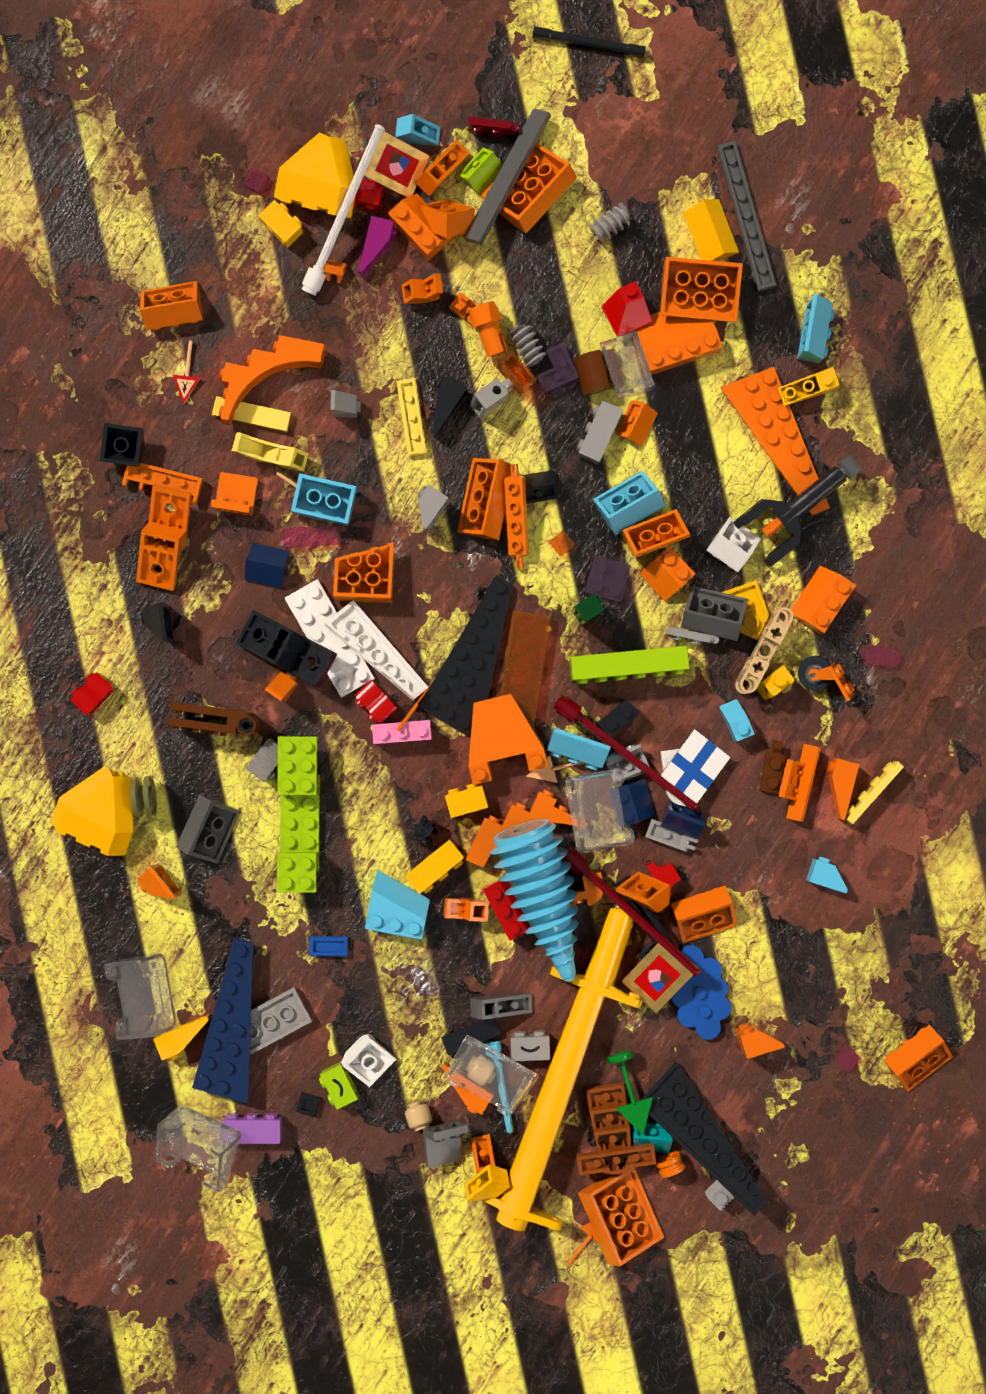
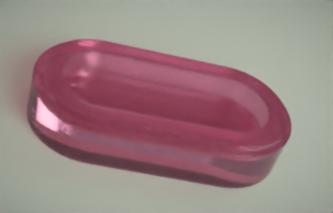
M871 645L862 651V659L870 665L894 667L900 663L901 653L896 648Z

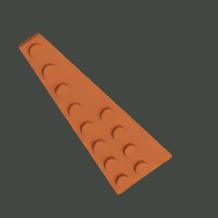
M774 367L722 386V393L726 395L732 407L739 413L742 421L749 427L753 433L752 435L767 456L774 462L777 470L781 472L797 496L818 480L789 405L784 406L778 387L782 385ZM823 499L808 511L810 516L828 510L830 507L827 499Z

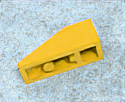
M211 1014L157 1035L153 1040L161 1060L168 1058L171 1061L178 1058L179 1053L184 1050L210 1020Z

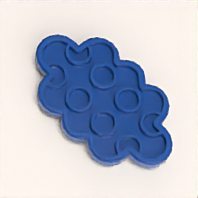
M686 945L680 951L698 968L701 967V973L696 977L692 976L671 999L678 1007L677 1018L679 1022L686 1027H695L697 1034L701 1038L711 1040L720 1033V1020L727 1018L731 1012L730 1001L725 997L728 985L721 978L722 967L715 958H704L702 951L697 946Z

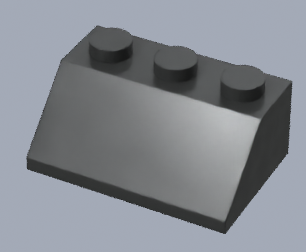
M692 586L684 610L681 628L738 641L748 599Z
M199 794L176 848L187 855L218 864L241 811Z

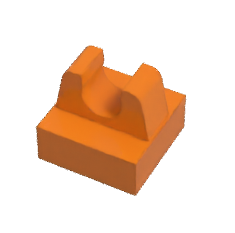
M328 260L324 268V272L327 275L326 280L330 281L331 275L334 274L337 276V283H340L346 272L347 264Z
M459 292L449 306V310L465 320L469 314L468 310L475 306V302Z

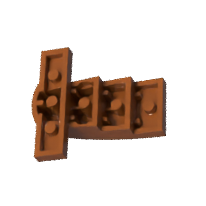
M624 1082L586 1087L588 1107L598 1151L576 1154L579 1176L602 1172L606 1174H621L635 1167L655 1165L656 1158L653 1143L631 1146L629 1121L616 1109V1107L627 1105Z

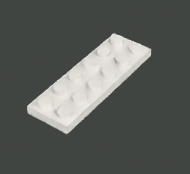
M318 579L285 597L306 637L337 653L327 674L341 698L367 684L370 680L375 679L365 660L325 627V622L337 614Z

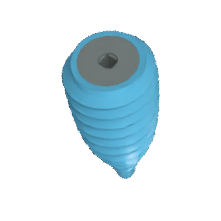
M538 819L510 827L496 834L493 837L496 847L489 854L499 855L500 861L494 865V868H503L506 873L499 881L509 882L511 886L504 894L514 895L517 899L510 907L520 908L523 912L517 918V921H527L530 927L525 933H534L538 940L534 945H542L547 952L545 956L550 957L561 978L567 982L575 979L576 974L573 944L576 942L577 937L572 935V931L577 928L579 922L571 919V917L577 913L578 906L570 904V902L574 900L577 892L567 889L574 882V878L564 875L570 869L571 864L561 861L567 854L565 848L557 847L563 840V836L553 833L556 827L554 823L549 822L548 819Z

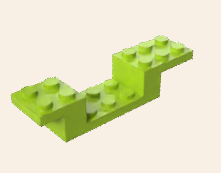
M278 736L277 795H281L280 852L277 853V892H317L320 831V775H317L318 737Z

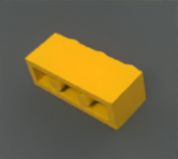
M449 839L407 873L405 878L418 894L422 892L426 894L434 887L432 884L436 880L441 882L449 875L447 871L452 867L457 869L464 863L462 859L465 856L453 841Z

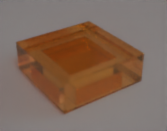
M564 530L549 542L560 557L576 545Z

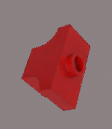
M650 861L645 864L653 878L670 885V897H672L671 889L673 885L681 880L672 863L669 861L659 866Z

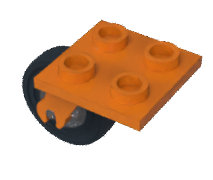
M810 656L802 661L798 668V678L804 687L810 690H821L827 687L831 680H835L846 701L848 702L852 699L855 689L852 683L846 681L843 676L845 671L841 664L837 665L836 661L830 664L827 659L821 656Z

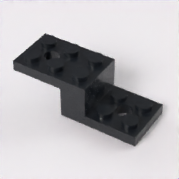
M255 610L252 611L236 642L237 645L318 688L321 687L337 656V653ZM262 631V636L257 639L258 633ZM315 658L314 666L310 667L311 661Z

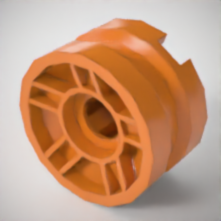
M679 1151L664 1154L656 1159V1166L660 1168L661 1178L674 1176L686 1168L684 1162L681 1161Z

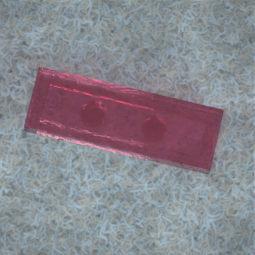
M340 525L282 528L283 548L341 545Z

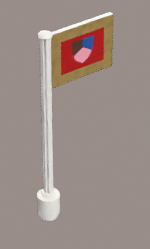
M379 124L374 126L373 134L319 259L313 268H308L302 282V290L315 296L317 291L320 292L327 276L324 274L325 264L363 177L366 176L405 197H410L413 195L417 186L416 182L422 175L430 157L386 133L384 127Z

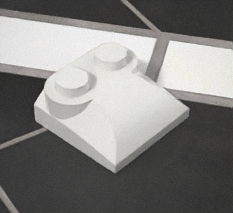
M366 1034L361 1036L345 1052L341 1063L344 1068L370 1087L396 1058L381 1046L372 1035Z

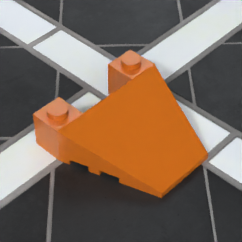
M512 694L474 702L468 765L473 785L492 781L493 775L489 762L525 753L529 771L548 767L544 744Z

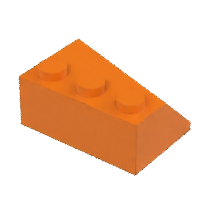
M394 542L381 547H373L363 552L335 558L334 600L392 603Z

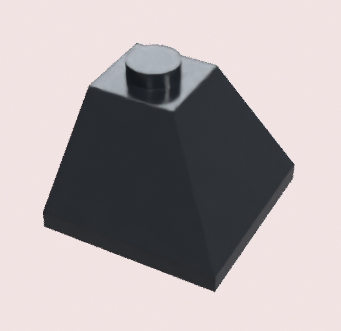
M161 602L143 607V612H141L142 623L163 642L175 643L170 606Z

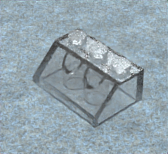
M637 331L600 343L618 398L637 396L653 390L655 384Z

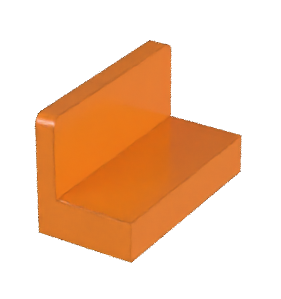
M631 400L616 435L620 438L631 440L636 445L642 447L658 413L646 403Z

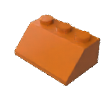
M414 194L401 200L388 212L389 220L394 221L395 227L429 261L452 239H442L440 235L432 232L421 210V205L426 204V202L418 194Z
M197 281L141 291L140 312L146 330H158L162 327H175L183 323H196L203 320V310Z
M677 509L623 530L626 545L633 558L691 537Z
M819 566L791 608L794 618L818 634L825 633L856 584L834 571Z
M726 886L714 888L713 890L671 903L673 916L683 944L738 926L734 905Z
M929 1024L926 1028L920 1029L914 1037L906 1040L896 1051L890 1052L884 1061L904 1089L909 1092L952 1059L953 1056L944 1040Z

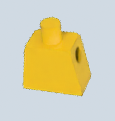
M781 664L762 678L756 690L764 700H767L784 690L795 679L784 664Z

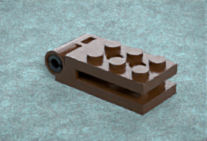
M170 702V710H175V714L190 716V712H192L194 717L209 718V715L228 717L227 724L168 717L167 725H172L173 730L188 731V728H192V732L207 733V730H209L211 735L226 736V733L256 735L261 730V722L257 717L253 716V712Z

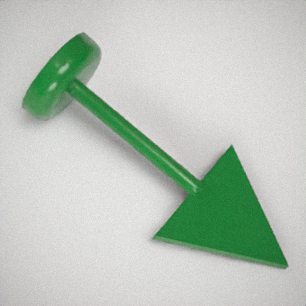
M630 1049L607 1056V1060L610 1064L620 1063L631 1100L630 1104L616 1107V1109L644 1135L653 1097L636 1102L624 1062L633 1058V1050Z

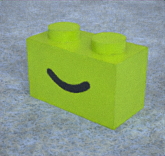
M341 1062L321 1071L319 1081L322 1087L327 1089L329 1093L327 1095L328 1100L332 1106L335 1105L336 1109H339L358 1100L359 1093L347 1069L342 1066Z

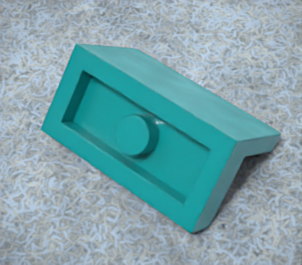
M646 1122L644 1135L633 1126L631 1146L653 1143L656 1153L668 1154L672 1145V1136L658 1123Z

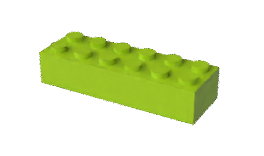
M687 646L574 656L569 658L571 681H575L577 685L587 684L588 680L595 679V683L608 681L607 678L614 677V681L625 680L627 676L632 675L633 679L644 678L646 674H652V677L665 676V672H671V675L685 674V670L689 669Z

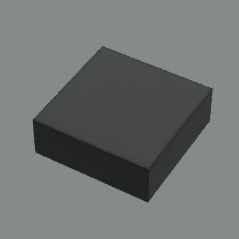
M301 1092L296 1112L315 1117L320 1096Z

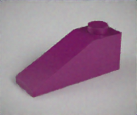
M371 216L358 270L360 277H364L390 247L392 239H396L397 228H395L394 221Z

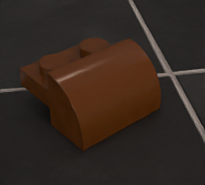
M614 349L605 351L595 350L574 359L584 396L598 394L623 386Z

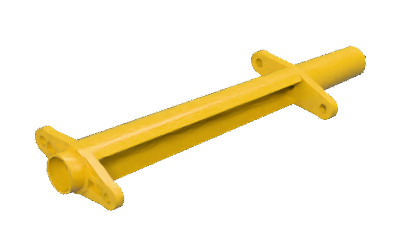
M610 908L585 974L576 973L575 979L567 981L580 986L508 1174L510 1188L498 1197L482 1200L499 1209L496 1220L510 1229L525 1231L528 1222H533L553 1230H561L563 1226L561 1219L534 1207L533 1203L605 997L639 1009L642 1006L643 1000L640 999V995L633 992L626 994L614 986L634 924V920L620 908ZM552 966L550 974L562 979L556 967Z

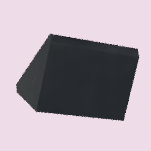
M104 423L100 461L139 467L145 451L143 428Z

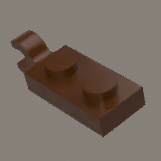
M773 740L772 752L765 754L760 791L779 793L786 758L785 755H780L783 746L781 741Z

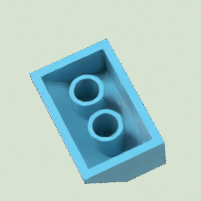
M813 294L806 304L797 360L819 364L823 358L826 359L828 347H825L826 340H829L831 335L829 323L833 320L835 310L832 309V302L818 294Z
M643 471L593 499L607 525L615 535L665 507L659 489Z
M554 728L547 750L550 751L549 755L561 758V755L569 757V762L579 764V761L587 763V768L597 771L598 767H603L611 746Z

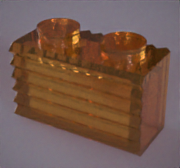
M511 351L498 362L497 369L506 379L508 378L513 383L514 389L518 394L523 396L534 387L537 378L531 375L532 372H529V369H526L527 366L521 363L522 360L516 357L517 354Z

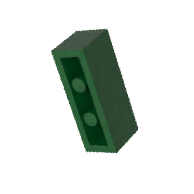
M592 594L575 605L572 613L580 625L584 626L602 614L605 610L603 608L605 603L599 595L596 597L595 594Z

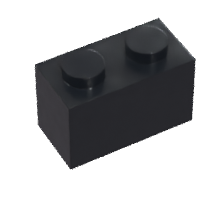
M625 699L596 724L611 737L635 718L639 712L628 699Z

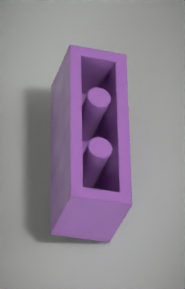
M228 1113L222 1119V1144H280L282 1141L283 1116H277V1113H267L266 1116H258V1113H248L247 1116H239V1113Z

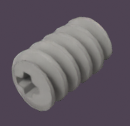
M619 203L618 207L614 206L612 212L610 210L606 211V216L600 215L599 220L594 219L593 224L588 223L589 229L597 240L604 243L603 236L610 239V232L612 231L616 235L617 227L622 231L624 230L623 223L628 227L630 226V214L623 203Z
M523 324L512 329L509 335L513 336V342H518L516 349H521L519 354L524 356L523 362L527 363L526 368H529L539 363L546 355V352H539L543 346H536L539 339L532 338L536 332L529 333L533 326Z

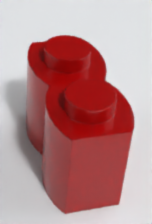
M99 672L89 674L85 679L86 683L84 686L77 687L71 694L73 697L70 700L87 716H91L116 689Z
M370 680L355 694L357 698L355 702L361 709L366 708L370 712L368 716L374 723L379 722L382 724L398 709L373 680Z

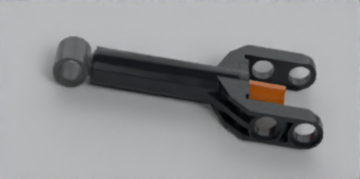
M851 453L837 463L838 467L834 466L790 502L761 499L733 522L736 528L739 529L742 526L748 525L766 509L771 507L770 510L776 518L762 529L764 534L770 538L782 527L792 534V536L768 554L764 560L768 568L799 545L802 516L845 483L847 478L848 480L862 470V467Z

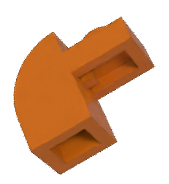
M434 273L426 279H410L401 285L404 304L433 302L440 299L439 295L443 293V282L441 281V274Z
M601 871L594 872L602 879ZM582 874L584 889L576 891L577 895L571 901V904L583 903V899H586L587 906H591L599 901L603 892Z
M445 898L444 918L488 922L489 902L471 898Z

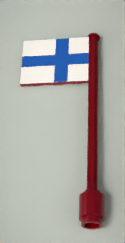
M560 696L553 706L556 712L570 723L578 721L689 807L691 812L697 810L699 806L698 801L730 759L726 753L693 729L659 775L583 716L581 712L582 707L568 696Z

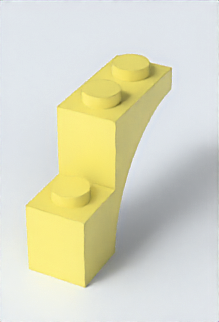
M239 432L236 433L232 448L233 452L258 462L276 464L288 470L304 472L309 454L294 447L267 442Z

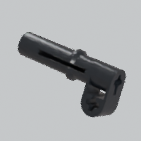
M631 875L626 876L614 886L617 888L629 879ZM621 895L630 906L649 922L636 902ZM641 906L655 928L675 947L679 948L660 920L661 915ZM648 933L647 935L651 941L642 947L640 960L646 956L647 951L649 952L653 948V944L656 945L658 943Z

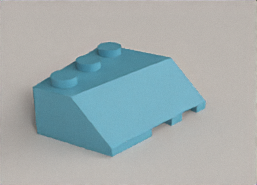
M377 870L365 929L422 940L430 899Z

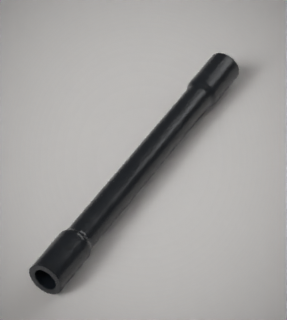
M534 26L532 38L552 40L644 58L646 46L625 44L554 31Z

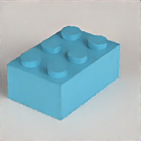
M299 473L291 512L296 515L349 527L357 487Z

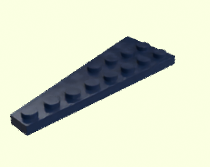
M235 937L192 1088L248 1103L254 942Z

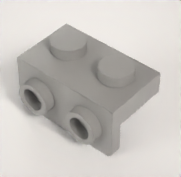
M641 744L630 745L626 748L649 766ZM618 752L609 754L605 760L615 785L643 774L640 769Z

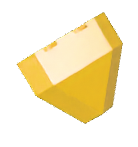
M319 132L279 167L274 197L283 202L302 205L301 207L316 211L322 210L328 212L327 214L337 216L354 178L346 140L330 137ZM355 197L346 216L348 218L352 216Z
M104 766L59 797L51 819L57 833L64 836L66 834L76 837L75 841L87 847L93 845L101 849L100 853L106 856L125 855L133 834V815L130 797L131 777H125L119 771H110L107 766Z

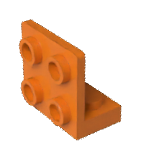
M221 472L216 500L212 499L211 507L218 511L252 516L258 479L256 477Z

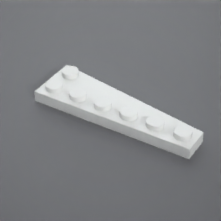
M354 600L325 622V627L411 700L417 698L428 688Z

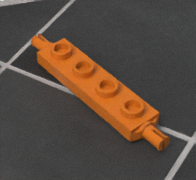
M510 464L511 476L504 478L508 553L516 557V568H524L523 556L529 554L525 477L519 475L518 464Z

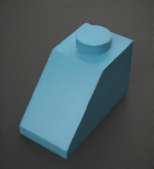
M414 114L397 118L396 138L410 144L439 145L440 126Z
M737 699L719 706L734 742L755 734L746 713Z
M820 856L818 860L813 858L806 880L847 894L848 889L836 866L830 864L831 860Z

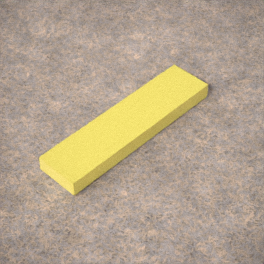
M412 378L396 381L408 457L427 454L416 380Z
M216 396L212 415L215 417H219L220 407L224 406L225 399ZM241 402L235 412L233 421L287 432L291 413Z

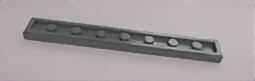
M538 109L532 110L464 238L466 241L480 245L485 241L551 117L549 112Z
M736 140L717 145V152L757 292L775 288L777 284Z

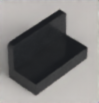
M553 470L521 475L525 477L526 504L559 499Z

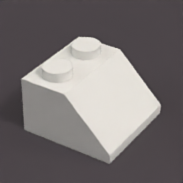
M729 517L709 545L707 551L727 564L729 568L739 572L750 558L761 538L744 526L737 529L733 524L735 520Z

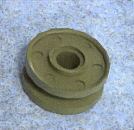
M145 776L143 785L139 777H133L130 785V797L135 817H143L144 809L148 816H154L157 810V795L153 777Z

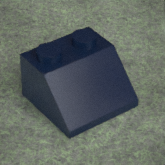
M645 779L608 789L619 827L656 816Z

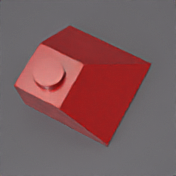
M636 281L619 288L602 305V310L617 339L652 324L644 296Z

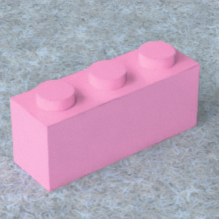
M431 720L406 722L400 731H397V728L401 722L372 725L373 744L432 739Z

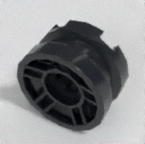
M423 815L411 839L419 840L421 844L426 845L437 821L429 820L427 816Z

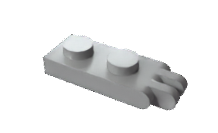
M667 626L666 634H669L671 639L681 641L682 637L689 638V642L694 644H700V641L714 644L719 642V638L714 635Z
M654 819L650 820L645 837L686 852L688 848L696 850L695 846L689 845L690 841L695 843L699 841L698 839L661 826V822Z

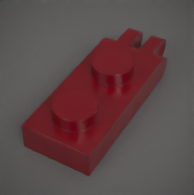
M468 116V131H471L473 134L489 133L491 136L500 137L501 135L509 136L519 133V125L516 123Z

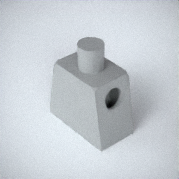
M508 378L503 382L495 379L474 394L470 406L481 420L506 401L509 391L514 388L513 383Z

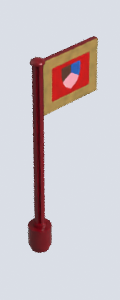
M570 847L567 850V854L562 858L563 861L571 864L570 870L576 875L578 873L584 874L658 942L622 980L632 992L640 995V999L657 1013L692 976L696 977L701 973V967L698 968L589 868L587 864L589 860L576 848Z

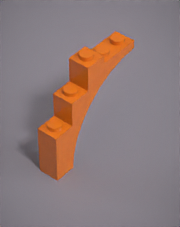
M279 335L278 341L274 342V353L252 349L251 355L248 354L247 366L226 362L225 367L220 371V379L224 387H228L224 389L223 399H225L224 406H221L219 410V417H221L223 424L231 426L235 412L243 398L265 378L291 368H322L326 352L325 345Z
M544 789L543 793L538 792L530 811L526 810L527 806L518 802L516 805L512 804L503 824H500V819L494 816L485 817L465 860L483 868L491 855L489 852L496 847L493 837L510 827L525 822L548 819L551 823L573 825L586 830L589 823L585 821L586 817L581 814L567 813L569 809L559 804L557 808L554 807L557 799L553 798L555 794Z

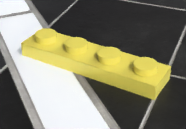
M898 761L889 762L883 768L884 773L871 781V787L867 792L864 790L857 799L859 801L854 806L848 807L845 820L850 824H854L904 766Z

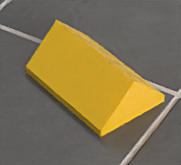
M719 199L702 200L683 212L700 260L719 261L739 253Z

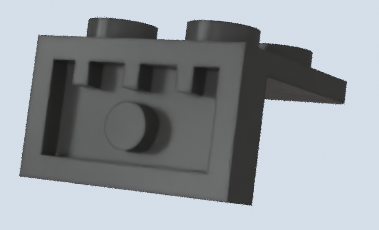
M453 1121L423 1129L426 1166L428 1168L462 1159L460 1137L461 1134L468 1132V1124Z

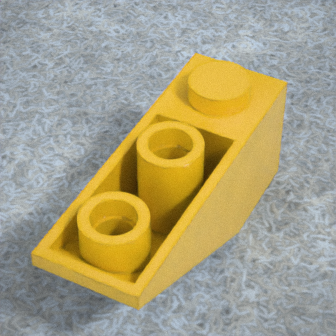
M834 367L778 387L783 404L786 406L839 389L840 384Z

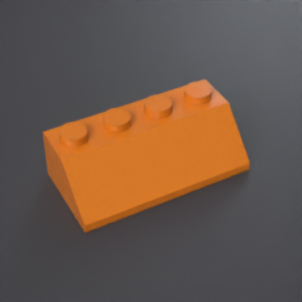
M473 458L458 524V533L484 539L499 540L506 510L504 478L511 476L510 463L500 459Z

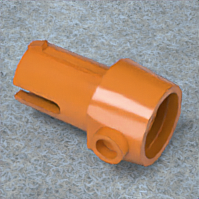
M495 302L483 303L469 309L467 321L472 326V330H478L486 357L489 358L507 352L508 348L499 321L503 318Z

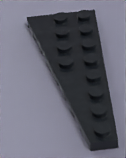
M675 1062L641 1100L653 1097L649 1115L755 1216L768 1201L680 1065Z

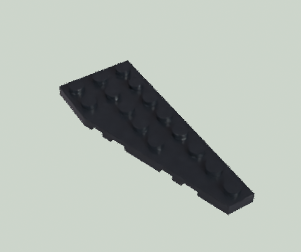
M497 575L418 706L467 736L472 729L474 702L489 698L513 584Z

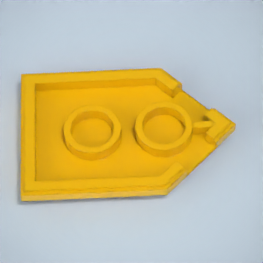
M757 580L721 592L748 599L740 632L758 641L769 618V613Z

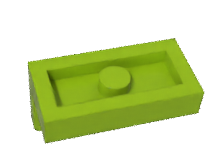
M483 147L458 176L462 181L470 184L476 194L481 195L495 180L503 165L493 151Z

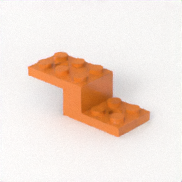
M158 484L152 486L149 522L141 530L136 582L171 591L175 589L179 554L187 541L192 499L191 492ZM166 504H172L175 511H169L166 508ZM153 565H159L162 568V571H156Z

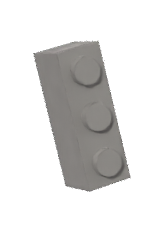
M603 400L601 405H596L592 413L595 418L592 423L588 422L584 431L587 433L585 440L580 439L576 448L579 450V457L599 465L623 409Z

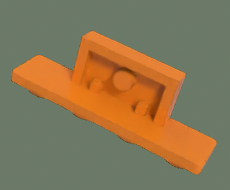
M804 744L800 762L787 759L779 791V797L790 799L787 819L799 822L804 820L821 750L820 747Z

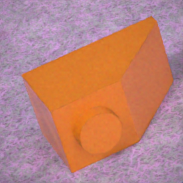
M287 671L286 674L280 672L265 690L278 700L286 702L299 683L295 681L297 677Z
M490 1134L471 1138L476 1173H479L489 1164L496 1166Z

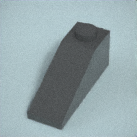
M532 993L486 995L470 998L471 1017L480 1020L533 1013Z

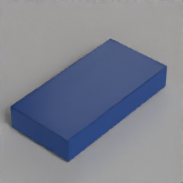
M310 936L309 956H348L349 936Z

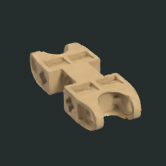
M784 607L774 611L767 621L759 641L735 682V689L740 694L752 693L757 689L770 665L769 662L778 645L781 644L793 621L794 615L789 608ZM780 613L785 617L784 622L779 618ZM761 646L767 647V656L760 654ZM744 680L749 683L747 690L743 687Z

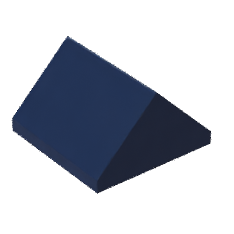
M253 543L246 558L244 580L282 588L291 551Z
M668 801L661 826L697 839L705 827L706 821L703 813L698 811L691 812L690 808Z

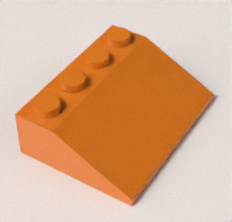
M537 143L506 199L500 214L512 225L527 233L576 180L577 176L571 164ZM492 184L481 195L483 199H485Z
M666 257L663 265L660 316L737 322L743 263Z
M660 312L650 315L652 324L633 332L647 376L719 353L722 349L717 329L712 320L660 316Z
M635 1168L625 1173L608 1176L578 1192L609 1265L620 1267L664 1238Z

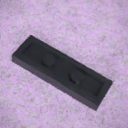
M496 1018L481 1020L441 1036V1039L449 1056L501 1035L502 1032Z

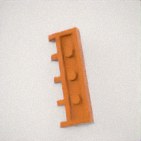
M140 463L139 467L126 466L122 486L127 487L130 480L140 483V491L144 490L145 484L150 486L158 484L191 492L193 496L192 504L197 505L203 479Z

